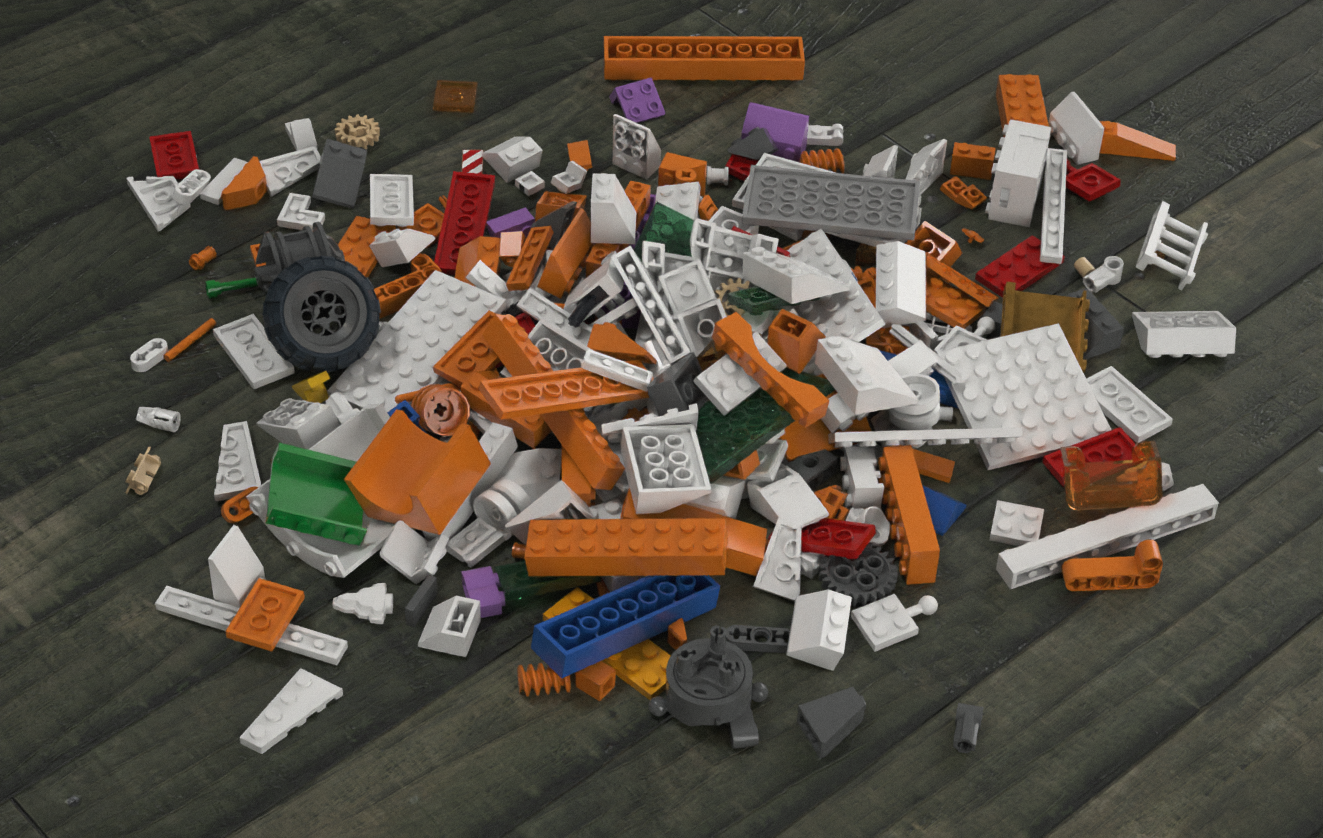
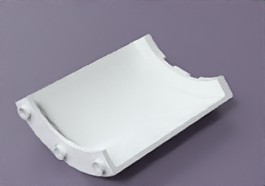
M381 403L368 404L308 450L357 462L389 420L390 416ZM270 479L246 496L250 502L251 511L258 515L264 524L266 523ZM363 511L362 527L367 528V532L360 546L274 525H265L285 545L291 555H296L310 566L329 576L344 578L384 546L395 524L369 518Z

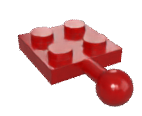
M1067 159L1066 173L1068 174L1066 175V188L1089 202L1120 187L1121 180L1095 164L1090 163L1080 169H1076L1071 166L1070 161Z

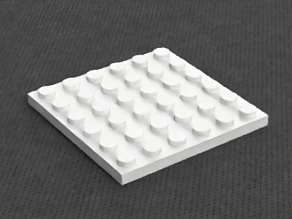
M1059 323L936 353L963 375L960 384H952L946 378L945 380L968 429L1022 427L1023 437L1016 438V442L997 443V439H993V443L976 444L987 470L1043 457L1111 431Z

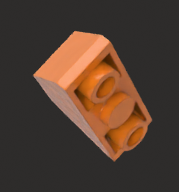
M253 156L244 165L239 174L234 176L232 182L223 189L221 199L223 200V208L225 210L257 204L267 192L266 176L258 157Z

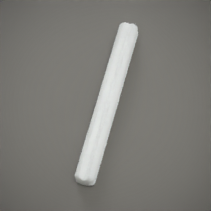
M893 324L891 326L890 334L907 348L920 341L900 324ZM926 346L938 360L933 369L952 384H960L963 378L962 373Z

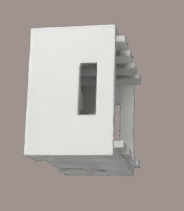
M1011 119L1009 125H1004L1002 134L1005 135V138L1001 137L999 147L1002 149L997 150L995 160H998V163H993L991 170L995 177L992 186L993 190H991L989 196L991 203H987L985 213H989V220L1030 227L1043 178L1051 127Z

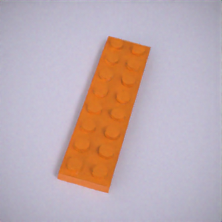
M640 360L624 361L647 370ZM581 367L485 380L480 382L478 388L500 420L649 398L648 390L645 392Z

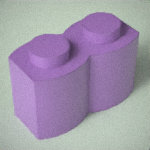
M491 566L462 571V586L465 597L480 601L481 618L502 614V606H505V597L503 591H498L497 587H500L499 577L497 573H493Z

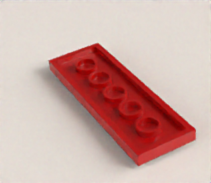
M453 171L434 263L441 269V273L455 275L459 248L480 236H485L486 222L488 221L496 181L495 175Z

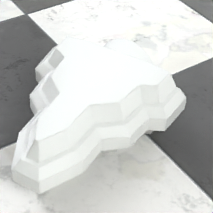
M386 583L373 584L372 587L360 589L357 593H346L333 598L332 605L336 610L344 613H354L358 618L368 619L370 623L383 624L386 614H393V594L386 593Z

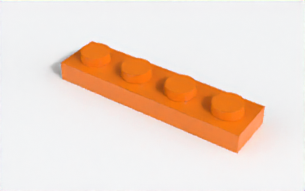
M551 226L530 229L507 280L506 286L509 291H522L530 288L554 233Z

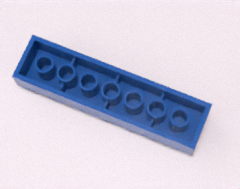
M709 575L646 576L535 625L531 649L561 678H564L667 631L668 626L680 618L686 622L715 609L720 585Z

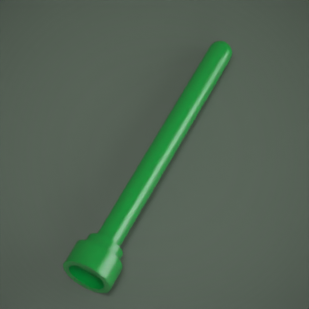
M256 278L224 283L215 282V280L205 281L208 298L217 297L224 291L258 286Z

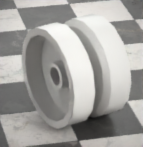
M923 374L900 376L919 399V403L890 408L891 422L903 430H925L935 425L940 418L939 384L935 379Z
M501 478L489 490L484 491L474 499L473 507L477 518L479 517L496 529L497 533L504 534V540H508L514 534L505 525L531 505L532 502L527 493L516 482L508 478Z

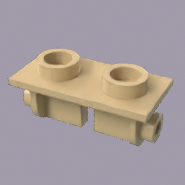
M148 447L144 455L139 454L134 464L137 470H131L125 483L129 484L125 492L126 494H128L130 488L139 495H143L148 491L153 480L152 477L155 476L158 468L161 466L159 456L148 454L151 447Z

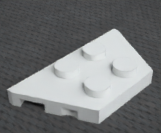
M174 176L146 177V181H134V177H127L128 186L157 231L164 229L191 207L190 204H180L172 198L175 187L178 185Z

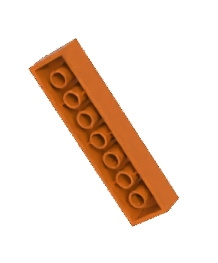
M726 518L530 520L524 556L528 576L725 575L728 543Z

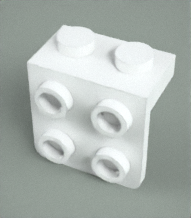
M400 520L395 523L380 551V556L409 580L417 584L427 576H433L436 573L438 561L447 552L445 547L449 538L442 533L428 542Z

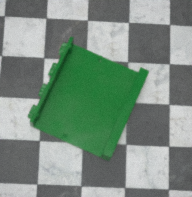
M279 443L272 457L265 524L360 546L367 532V528L362 527L363 509L344 481V478L356 464V461Z

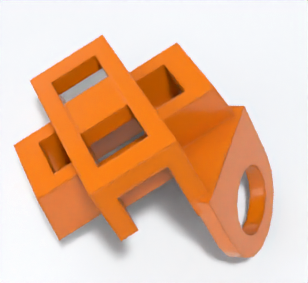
M833 485L815 491L814 494L817 498H820V502L829 512V516L825 518L844 521L850 509L842 506L848 493L841 492V486ZM841 509L837 518H835L838 510Z

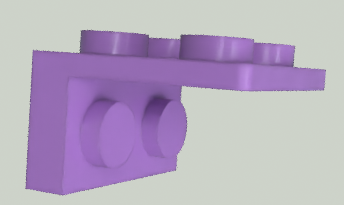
M652 78L616 87L609 96L612 104L619 102L625 118L635 123L665 115V110Z

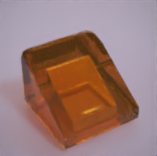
M861 243L856 252L855 266L876 265L877 247Z

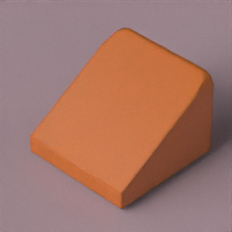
M682 618L668 626L667 642L675 650L687 643Z

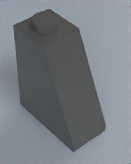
M850 687L798 705L797 723L820 759L826 757L863 721L866 702L862 695H858L854 687Z

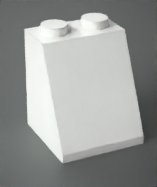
M593 173L591 243L635 244L636 211L615 174Z
M707 472L712 489L711 493L684 504L736 519L746 481Z

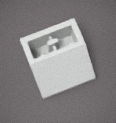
M454 596L434 606L419 639L418 647L466 657L481 621L480 601Z

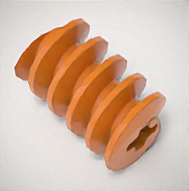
M836 148L834 152L831 149H827L825 153L821 149L818 150L817 154L814 150H811L809 155L807 151H802L799 163L828 171L831 169L832 172H837V169H839L844 174V159L840 149Z
M538 663L536 671L532 664H528L526 671L522 665H518L519 694L521 690H524L526 697H529L531 689H534L536 695L539 696L541 688H544L546 694L549 695L551 687H554L556 693L560 694L561 686H564L566 692L570 693V675L561 678L548 665L545 670L542 663Z

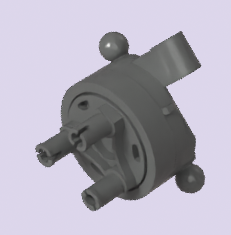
M715 625L710 629V638L690 641L680 646L671 655L666 667V699L660 696L653 697L648 704L649 711L655 716H662L669 711L672 717H676L688 726H717L727 722L732 749L759 745L758 729L750 706L751 700L755 702L764 701L768 696V688L761 682L752 684L753 670L749 658L735 644L726 641L727 630L725 627H722L720 632V626Z

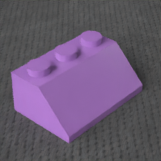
M750 102L741 138L748 137V132L756 127L760 129L766 128L778 148V151L771 155L800 162L801 153L807 147L809 116Z

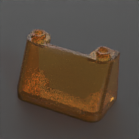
M1155 441L1137 443L1132 449V460L1085 463V457L1080 448L1074 446L1060 447L1065 496L1070 508L1074 510L1151 506L1157 504L1162 499V463Z

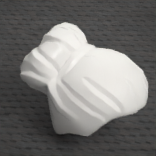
M876 506L866 509H854L853 507L850 509L846 521L875 525L876 534L870 541L873 547L882 546L888 541L890 523L881 509Z

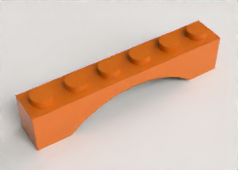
M737 312L715 323L712 335L715 344L720 346L733 361L738 363L746 374L751 376L763 390L767 391L795 421H798L805 428L826 415L830 400L814 385L789 378L772 367L758 351L753 340L751 325Z

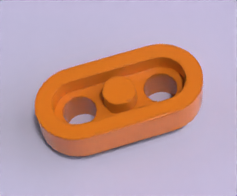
M250 487L226 501L221 508L224 520L229 523H238L253 514L249 506L250 502L246 496L258 487ZM230 508L235 509L236 515L230 513Z

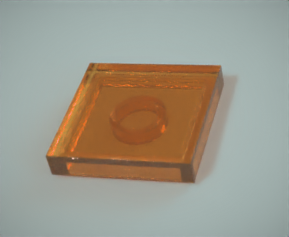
M437 80L433 111L474 113L478 82Z

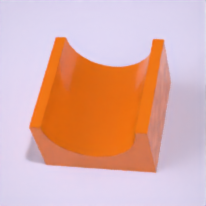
M396 409L344 478V481L367 517L393 524L401 520L410 528L440 535L491 465V462L470 425L461 423L447 443L428 435L418 428L404 411Z

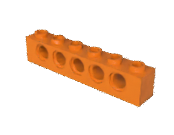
M630 181L625 189V193L636 211L637 230L650 206L651 185ZM595 243L586 259V278L602 266L601 262L608 254L613 251L618 253L627 248L629 244Z

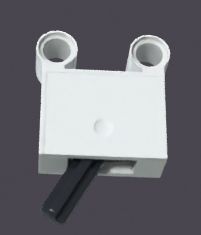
M616 251L608 254L602 260V266L586 279L581 277L575 281L571 291L568 293L563 308L571 314L568 318L570 326L579 327L593 313L598 319L606 315L601 309L603 305L609 310H613L616 304L620 306L625 302V299L619 294L622 291L624 280L611 256L617 254Z

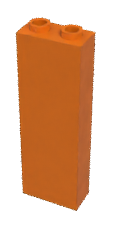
M629 487L622 506L620 519L726 518L728 534L726 568L757 576L770 541L766 539V528L687 504L679 505L662 513L636 514Z

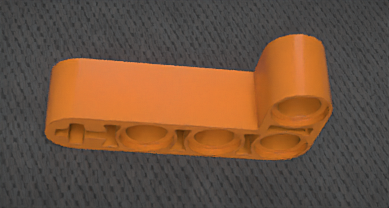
M419 253L410 261V274L374 289L377 300L380 303L381 313L379 319L399 311L435 270L441 272V269L428 255Z
M1144 540L1137 545L1134 556L1069 559L1061 565L1065 586L1070 591L1151 588L1159 582L1163 561L1157 542L1154 540Z

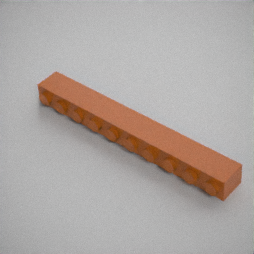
M510 314L494 315L482 335L512 377L553 371L549 362L543 358L539 349L531 342L528 334L520 327L514 316ZM578 408L540 414L594 489L612 490L626 468L620 462L618 455L608 446L607 440L597 431L595 424L588 419L584 409Z

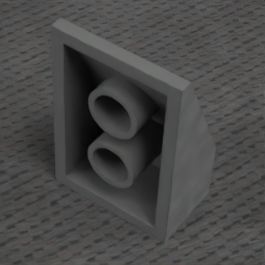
M326 139L312 197L353 209L365 165L367 150Z
M694 352L689 353L658 375L648 385V395L658 410V416H663L668 413L667 410L677 408L678 412L689 410V405L697 404L699 411L708 400V397L693 382L703 372Z

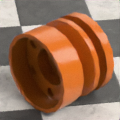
M429 384L421 388L414 395L411 407L420 416L419 425L424 430L441 436H452L461 423L467 424L470 416V405L467 398L459 390L440 384Z

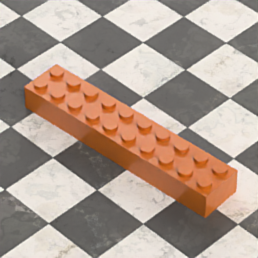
M604 36V80H644L652 78V80L795 81L803 80L805 57L802 37Z

